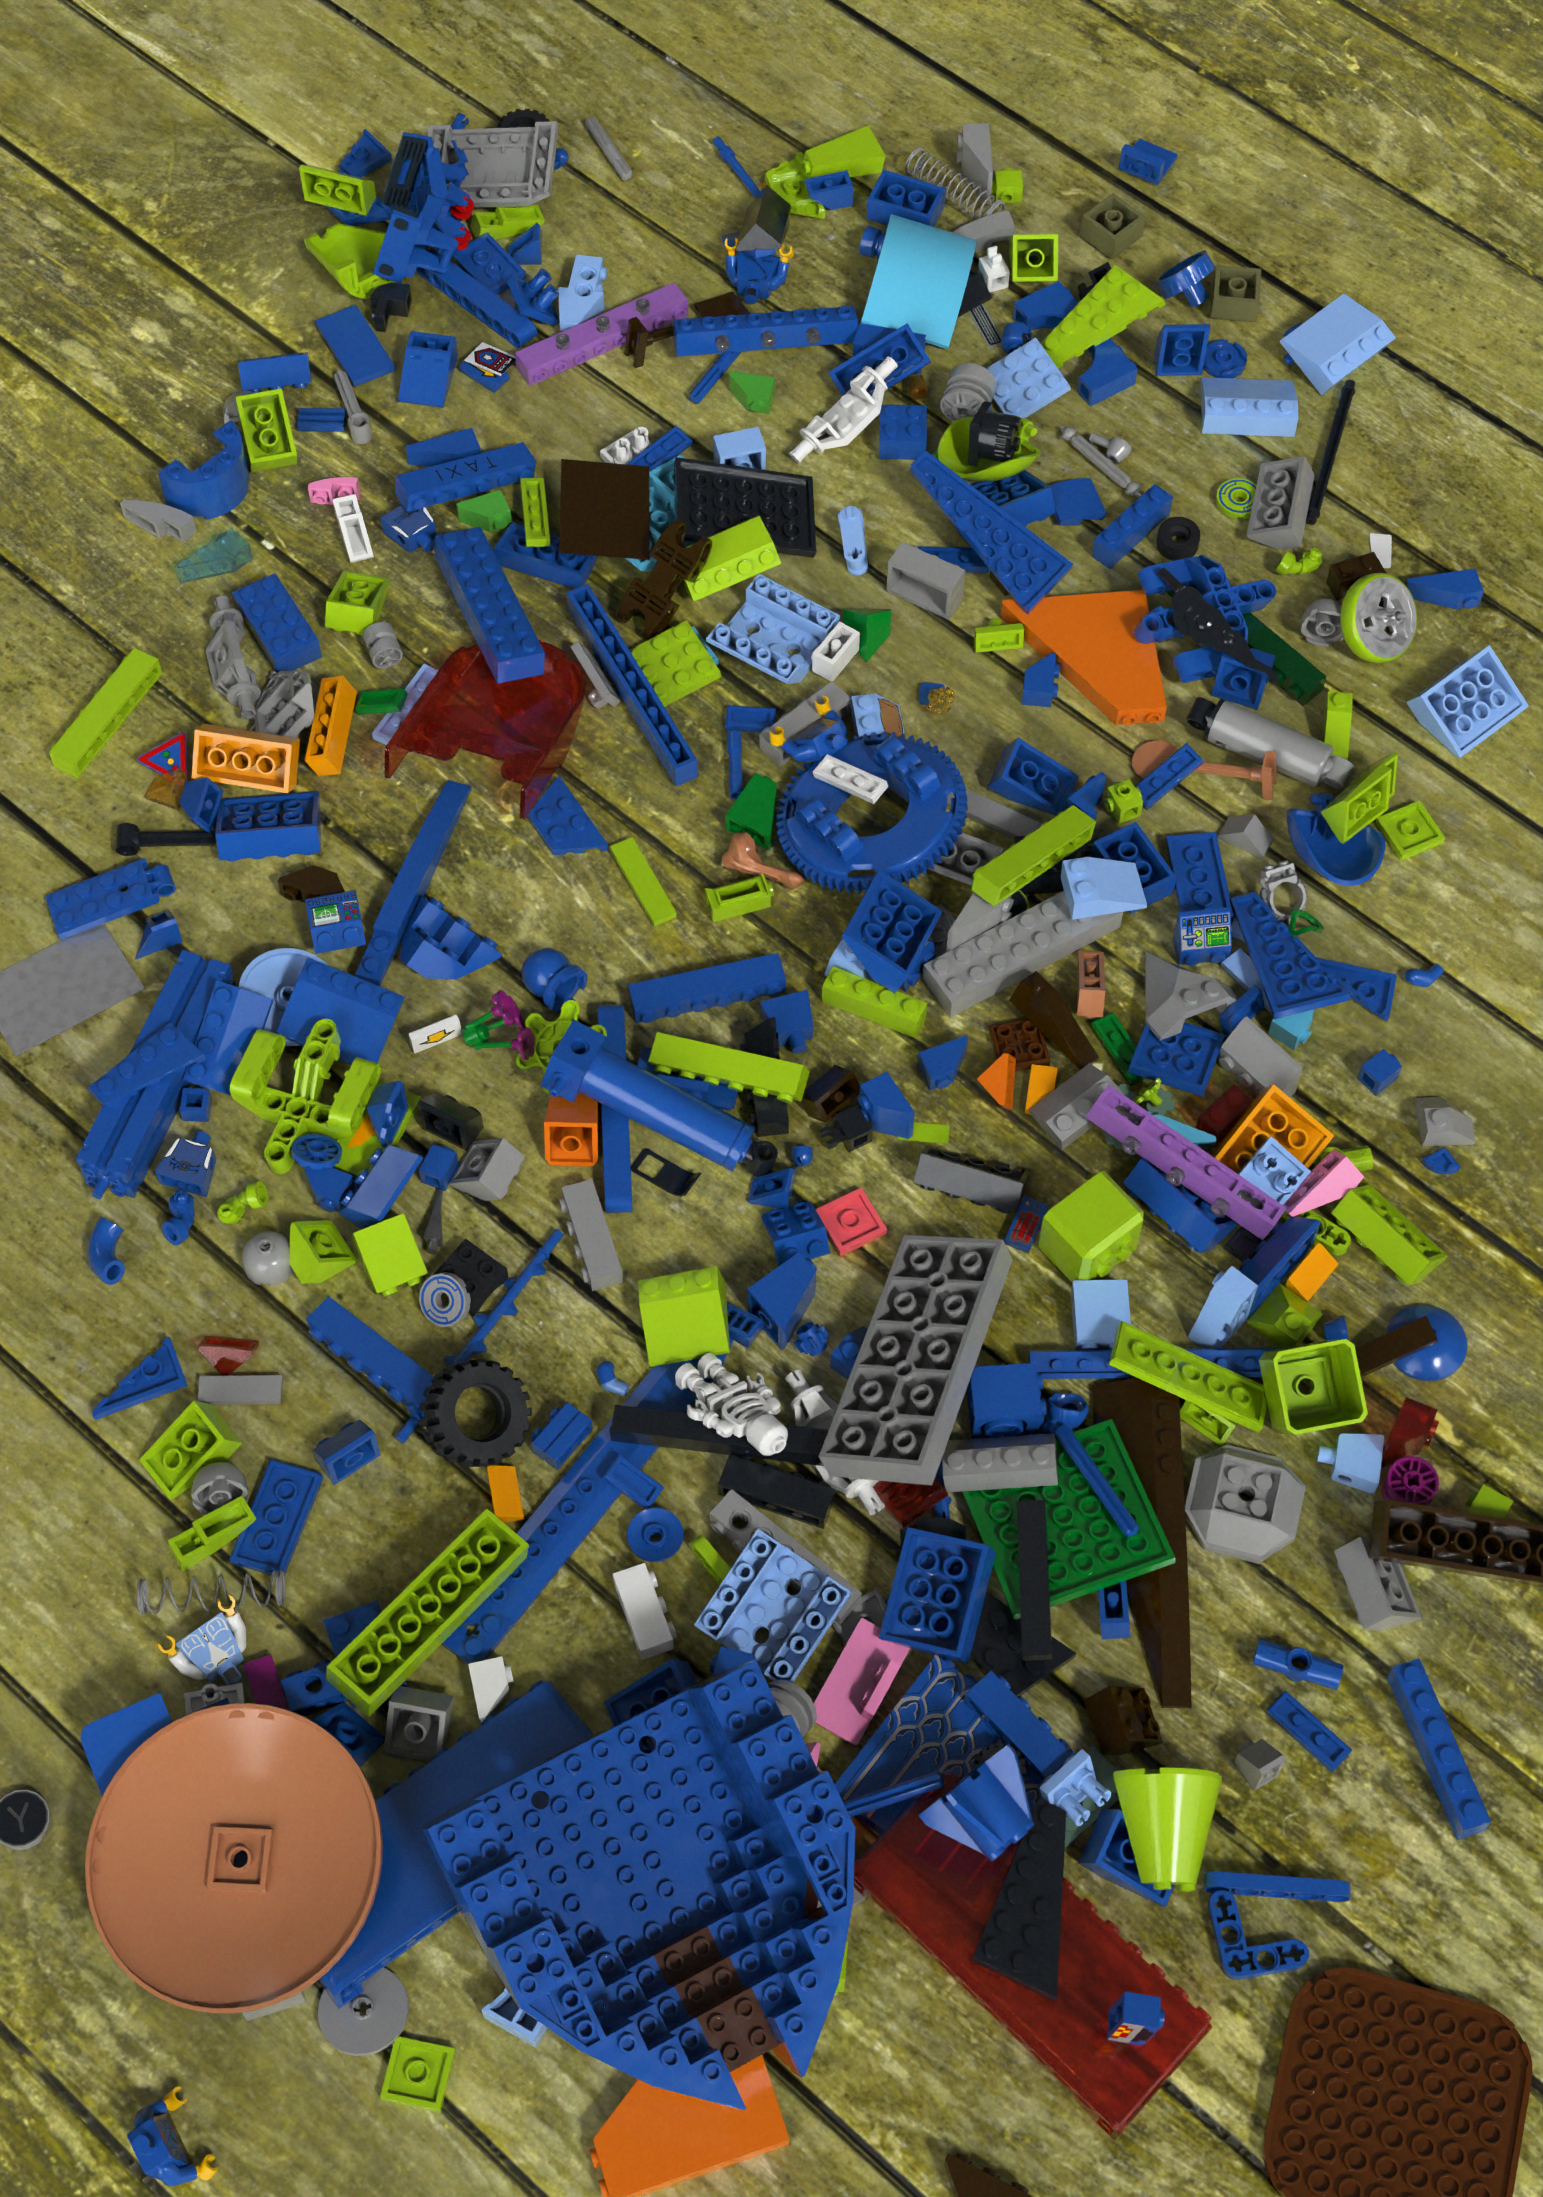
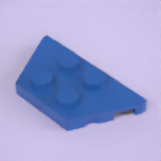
M557 777L528 814L529 821L553 855H564L569 852L575 854L585 853V849L600 848L601 852L607 851L608 843L561 777Z

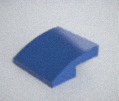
M1091 478L1072 479L1049 485L1052 488L1056 513L1054 515L1059 525L1079 526L1083 519L1103 520L1107 513Z

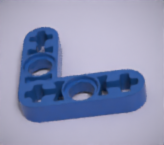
M1225 1890L1216 1891L1211 1895L1208 1902V1912L1221 1967L1228 1978L1241 1980L1298 1970L1306 1964L1309 1958V1950L1307 1945L1300 1940L1292 1939L1247 1947L1234 1896ZM1219 1898H1222L1224 1903H1229L1225 1910L1226 1918L1233 1917L1234 1920H1225L1218 1923L1217 1920H1222L1223 1918L1221 1908H1215L1214 1906ZM1225 1927L1233 1928L1237 1933V1940L1232 1943L1224 1941L1221 1937V1930ZM1291 1948H1295L1296 1952L1302 1953L1298 1962H1295L1293 1957H1287L1282 1960L1283 1965L1279 1964L1280 1956L1289 1954ZM1261 1952L1270 1953L1274 1959L1273 1965L1269 1968L1262 1967L1257 1961V1955ZM1247 1954H1251V1965L1254 1970H1250V1964L1241 1966L1239 1972H1236L1234 1967H1229L1233 1958H1236L1237 1962H1246L1249 1959Z

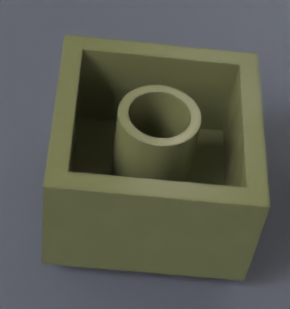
M1112 193L1082 215L1080 235L1113 259L1143 236L1146 217Z
M1216 265L1210 318L1256 322L1260 303L1261 269Z

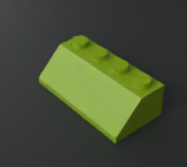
M755 516L709 536L708 538L712 540V549L704 568L694 583L684 578L682 581L689 598L697 601L780 565L781 561L775 545L760 516Z
M1370 1184L1350 1189L1331 1212L1337 1218L1336 1222L1345 1230H1350L1356 1236L1355 1239L1361 1246L1373 1251L1378 1262L1384 1266H1389L1395 1272L1396 1278L1409 1286L1422 1281L1448 1257L1441 1248Z

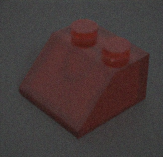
M1408 1397L1405 1398L1382 1453L1381 1467L1392 1465L1403 1457L1419 1455L1423 1446H1429L1439 1424V1421L1435 1420L1438 1409Z

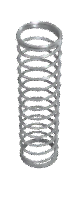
M917 148L909 155L905 163V172L909 175H914V178L922 181L927 176L926 182L930 183L933 181L935 185L939 172L944 167H947L943 179L937 184V186L940 185L942 187L946 176L953 171L952 179L945 187V197L948 201H953L955 206H960L961 210H966L968 214H973L975 219L991 215L997 206L998 209L995 213H998L1001 204V212L1005 211V203L999 199L994 202V195L988 197L987 191L981 193L980 186L975 188L974 182L968 184V178L962 179L961 173L955 175L954 169L949 170L948 165L942 166L941 160L936 162L935 156L929 158V153L925 152L924 149ZM922 151V154L915 163L914 169L909 171L911 159L917 152ZM925 154H927L926 162H925L924 165L922 166V164H923V162H924V159H925ZM931 158H933L934 162L932 167L927 172V174H925L922 177L924 167L926 166L927 162ZM938 162H940V168L938 172L930 181H928L930 172L932 171L933 167ZM920 172V178H917L915 175ZM959 175L960 179L957 186L948 194L952 181ZM966 180L963 191L954 199L958 186L962 181ZM973 184L971 193L961 203L965 190L969 185ZM979 188L980 191L976 200L967 207L971 195ZM953 193L952 199H949L948 196ZM983 193H986L984 202L974 211L978 199ZM960 197L959 204H956L954 200ZM992 197L993 200L990 207L981 215L983 206ZM966 202V208H963L961 205ZM973 206L972 212H969L968 209ZM979 211V217H976L974 213Z

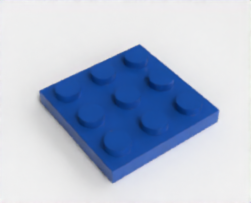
M1184 1022L1181 1033L1159 1041L1146 1024L1130 1063L1128 1073L1153 1081L1159 1077L1162 1084L1203 1097L1225 1035Z

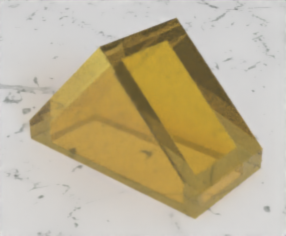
M178 769L155 777L144 798L179 811L181 808L179 804L184 785L187 782L185 772L182 769Z

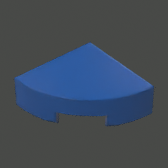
M1445 1147L1427 1156L1422 1161V1164L1427 1169L1438 1174H1453L1460 1169V1165Z

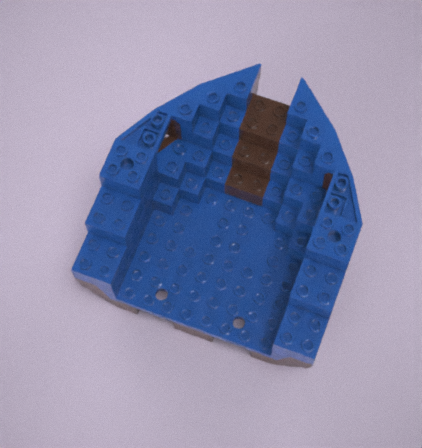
M756 1660L733 1666L679 1690L652 1704L651 1708L606 1731L597 1732L546 1758V1762L499 1786H492L466 1799L422 1827L462 1916L482 1952L488 1959L493 1972L505 1984L508 1993L520 2009L577 2050L651 2086L745 2110L746 2106L730 2072L772 2049L776 2056L789 2066L794 2074L799 2077L805 2076L839 1984L853 1906L855 1826L829 1772L818 1771L792 1715H782ZM643 1736H649L653 1740L654 1747L650 1753H643L639 1748V1741ZM536 1791L544 1792L547 1797V1803L541 1809L535 1808L531 1802V1798ZM818 1900L821 1904V1907L817 1908Z

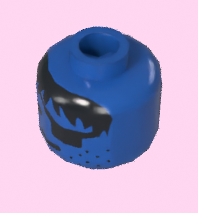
M1020 321L1007 324L1004 327L1001 338V347L1004 352L1010 354L1031 341V329Z

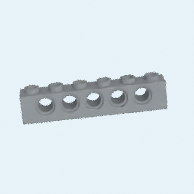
M731 1489L709 1513L712 1530L721 1537L724 1535L732 1541L734 1548L740 1553L743 1552L756 1530L760 1529L852 1592L851 1596L834 1620L839 1625L858 1606L862 1599V1593L734 1490ZM739 1521L747 1524L744 1529H737L733 1525ZM797 1579L789 1581L787 1589L790 1587L798 1594L801 1590L800 1581Z

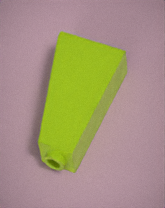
M865 126L805 151L804 159L801 162V171L807 178L846 170L849 177L882 173L886 155L870 127Z

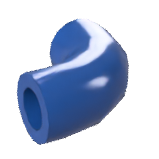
M101 1216L90 1235L87 1253L92 1271L102 1282L113 1285L120 1281L125 1272L124 1263L115 1256L116 1244L124 1230Z

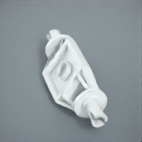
M887 356L875 370L867 365L862 368L863 372L850 382L851 389L822 417L816 415L806 428L799 430L803 440L789 452L792 459L800 464L812 450L823 454L825 452L824 449L848 445L880 414L884 392L888 390L884 379L898 367L896 362ZM871 383L875 386L872 396L867 392ZM826 433L831 436L819 441L817 439Z
M795 1370V1376L792 1372L788 1374L785 1380L797 1396L790 1404L795 1414V1426L829 1430L838 1404L825 1394L823 1386L818 1385L810 1388L801 1370ZM803 1410H806L808 1414L807 1419L805 1418ZM812 1465L823 1482L828 1483L835 1490L844 1493L847 1498L851 1499L859 1496L869 1515L876 1514L875 1509L880 1512L885 1507L873 1488L878 1482L877 1480L849 1478L852 1482L849 1485L842 1477L830 1476L824 1466Z

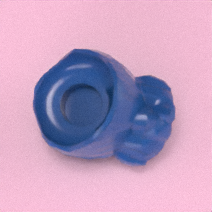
M1054 1393L1048 1399V1418L1044 1420V1425L1041 1426L1043 1432L1046 1434L1055 1433L1056 1428L1063 1424L1068 1425L1072 1432H1074V1429L1087 1417L1089 1412L1087 1402L1078 1394Z

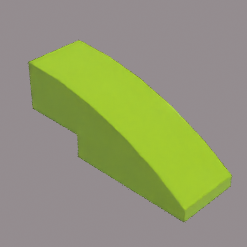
M538 205L496 207L495 212H474L470 227L476 239L488 232L494 240L524 233L536 223L542 225L545 219Z
M240 1496L193 1521L192 1528L167 1540L169 1550L183 1572L212 1555L256 1521V1517L244 1497Z

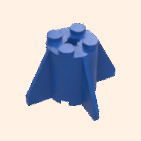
M1009 1743L983 1764L979 1763L969 1774L954 1786V1789L948 1790L942 1797L918 1815L926 1826L984 1854L991 1861L1000 1856L1012 1842L1015 1844L1024 1837L1028 1830L1035 1825L1032 1821L1033 1818L1031 1817L1017 1754Z

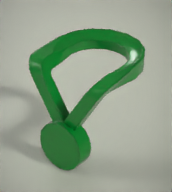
M1300 909L1292 911L1288 931L1294 937L1309 931L1321 933L1324 930L1323 925L1306 911ZM1297 917H1304L1315 925L1295 931Z

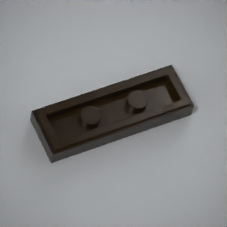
M1424 1316L1355 1348L1361 1374L1366 1376L1438 1343L1439 1340L1428 1317Z

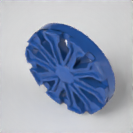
M307 1134L298 1137L293 1142L291 1152L292 1158L295 1161L297 1160L301 1166L322 1170V1168H332L340 1162L342 1147L335 1139L329 1136Z

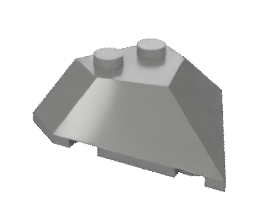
M270 671L267 677L269 682L266 688L262 690L255 707L257 714L254 718L250 719L254 724L247 731L297 738L299 732L304 727L308 728L314 718L310 674L307 671H302L301 674L297 671H279V673Z
M1145 952V1023L1159 1041L1181 1033L1186 1018L1215 1007L1221 1014L1239 999L1229 986L1219 980L1195 973L1149 952Z

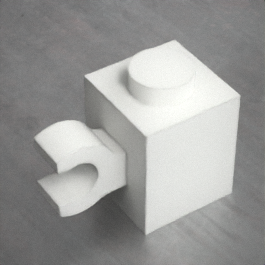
M997 246L988 248L987 256L979 258L978 274L989 292L1008 288L1010 271L1001 253H997Z

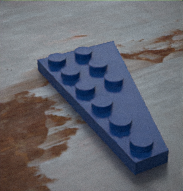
M1256 892L1230 898L1233 912L1274 1020L1350 1000V993L1345 988L1342 989L1336 982V978L1331 973L1328 974L1320 965V961L1297 936L1294 937L1288 931V927L1284 922H1280L1273 915V911Z

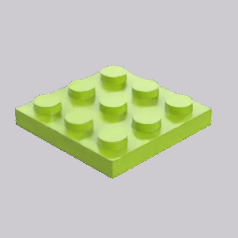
M687 620L630 649L631 654L664 707L722 677L720 670Z

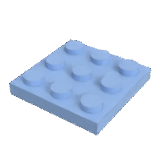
M1036 337L986 368L994 375L997 381L993 400L1004 414L1026 418L1071 390L1070 385Z

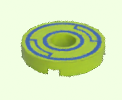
M1234 478L1223 482L1217 489V508L1223 515L1231 519H1238V517L1249 519L1257 485L1243 478ZM1242 497L1244 501L1239 502L1236 501L1234 498Z

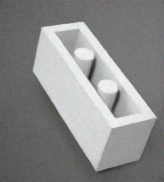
M642 1563L613 1573V1583L641 1660L673 1650V1639L677 1638L672 1621L667 1623L663 1614L667 1612V1607L663 1596L657 1597L654 1588L658 1587V1583L653 1570L648 1572L646 1564Z

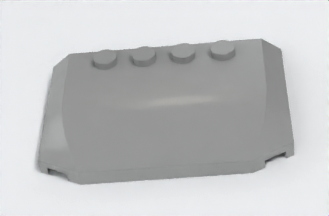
M557 121L535 122V127L452 129L451 125H429L428 136L432 137L433 147L439 149L443 163L452 165L459 162L451 142L452 140H455L459 150H464L468 162L464 164L469 175L462 180L460 189L470 195L474 202V208L529 206L551 196L559 129Z

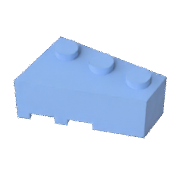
M1233 1266L1225 1273L1223 1271L1219 1272L1212 1282L1214 1287L1210 1291L1188 1336L1190 1340L1201 1348H1222L1247 1321L1258 1285Z
M505 1988L502 1994L481 2010L484 2019L537 2048L547 2027L520 2009Z

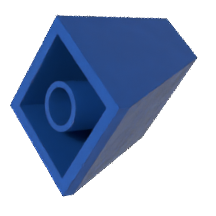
M800 1252L747 1289L748 1312L764 1321L763 1330L781 1351L786 1348L816 1292L817 1268L811 1259H805Z

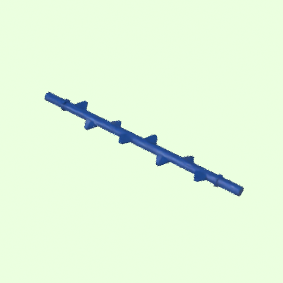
M555 1229L543 1246L537 1249L536 1255L518 1278H510L504 1281L508 1291L489 1315L476 1314L474 1316L479 1329L459 1355L445 1357L444 1361L447 1367L458 1362L468 1361L473 1353L486 1352L487 1348L483 1340L502 1315H517L518 1310L513 1301L532 1276L544 1275L546 1273L542 1263L550 1257L549 1254L564 1236L560 1230ZM410 1414L411 1417L395 1436V1439L404 1444L419 1425V1419H423L422 1417L417 1419Z

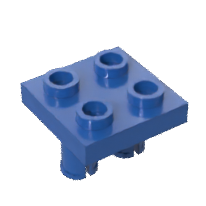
M541 268L530 282L512 275L507 280V283L511 290L510 293L518 305L519 312L525 317L529 316L537 319L540 323L555 326L560 320L552 302L559 296V292L551 284L547 285L546 289L544 288L552 279L550 273Z

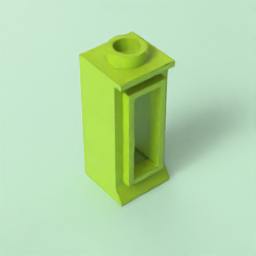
M763 873L758 877L717 888H705V902L707 906H711L712 922L771 907V897L774 896L772 884L770 881L766 882Z

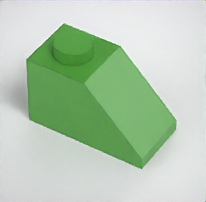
M730 371L729 390L747 411L770 414L775 396V378Z
M501 490L456 503L458 519L461 523L473 527H481L482 530L488 532L504 529L512 523L511 511Z

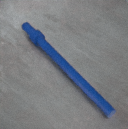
M719 136L715 137L713 143L720 151L719 154L722 159L730 164L754 198H756L761 192L735 158V153L731 147L726 146Z

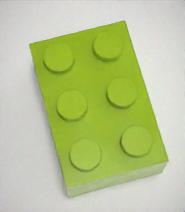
M282 388L235 397L251 473L297 464V452Z

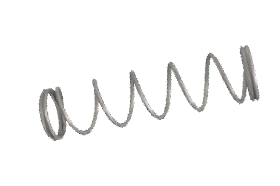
M273 1571L269 1593L264 1605L259 1603L250 1573L247 1572L240 1602L234 1609H238L243 1601L247 1579H249L256 1603L259 1607L264 1608L271 1596L274 1576L276 1602L279 1607H283L285 1604V1578L283 1571ZM222 1574L218 1577L215 1598L210 1608H206L202 1601L195 1575L192 1576L188 1600L183 1610H180L176 1605L168 1577L165 1578L162 1599L159 1608L155 1612L150 1609L148 1604L146 1580L140 1578L137 1584V1606L141 1615H146L148 1610L154 1615L160 1611L164 1602L167 1585L174 1607L180 1613H183L189 1605L194 1583L200 1603L206 1611L213 1609L218 1597L221 1581L229 1605L231 1601Z

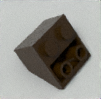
M1108 1686L1084 1699L1102 1755H1123L1163 1743L1159 1724L1154 1718L1150 1706V1698L1144 1688Z

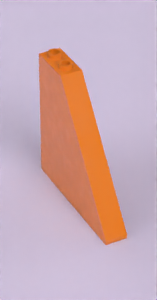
M1144 590L1044 597L1029 614L1025 613L1014 599L1002 600L1001 619L1006 624L1022 623L1024 627V640L1043 658L1051 653L1056 654L1055 663L1060 664L1059 673L1115 725L1153 724L1164 721L1167 705L1155 642L1143 644L1134 636V628L1145 615L1149 614Z
M763 2055L730 2072L746 2106L745 2110L657 2088L637 2080L593 2138L595 2148L589 2150L594 2168L601 2167L604 2179L598 2181L602 2196L640 2197L788 2146L790 2139Z

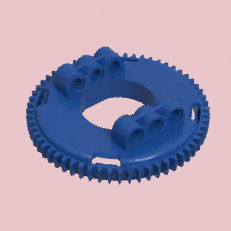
M874 732L872 738H868L865 733L863 739L860 740L857 736H854V741L850 742L847 739V745L831 755L836 759L886 780L888 788L894 789L909 802V807L904 817L890 830L874 836L859 837L844 821L841 822L836 816L837 811L852 794L814 777L813 771L821 761H814L811 765L804 763L805 770H797L799 777H791L793 784L787 783L788 791H783L784 798L779 800L781 806L777 808L779 812L776 815L778 820L776 823L777 833L783 851L790 863L807 880L812 879L814 884L820 883L822 888L828 885L831 891L837 887L839 893L846 889L849 895L853 890H856L859 895L862 890L867 891L874 878V875H853L852 878H849L848 873L852 870L873 869L877 872L880 869L899 883L906 882L908 885L909 879L914 878L918 880L917 875L920 873L926 875L927 868L934 870V863H942L941 856L948 857L947 849L953 850V842L957 843L959 841L958 835L962 834V827L965 826L966 811L968 810L965 784L959 769H956L955 762H951L950 756H945L943 750L939 752L937 746L931 747L929 741L923 744L922 738H919L915 742L913 735L906 740L904 733L897 738L895 732L890 737H887L886 732H883L881 737H877L876 732ZM953 792L955 798H951L950 812H946L947 795Z

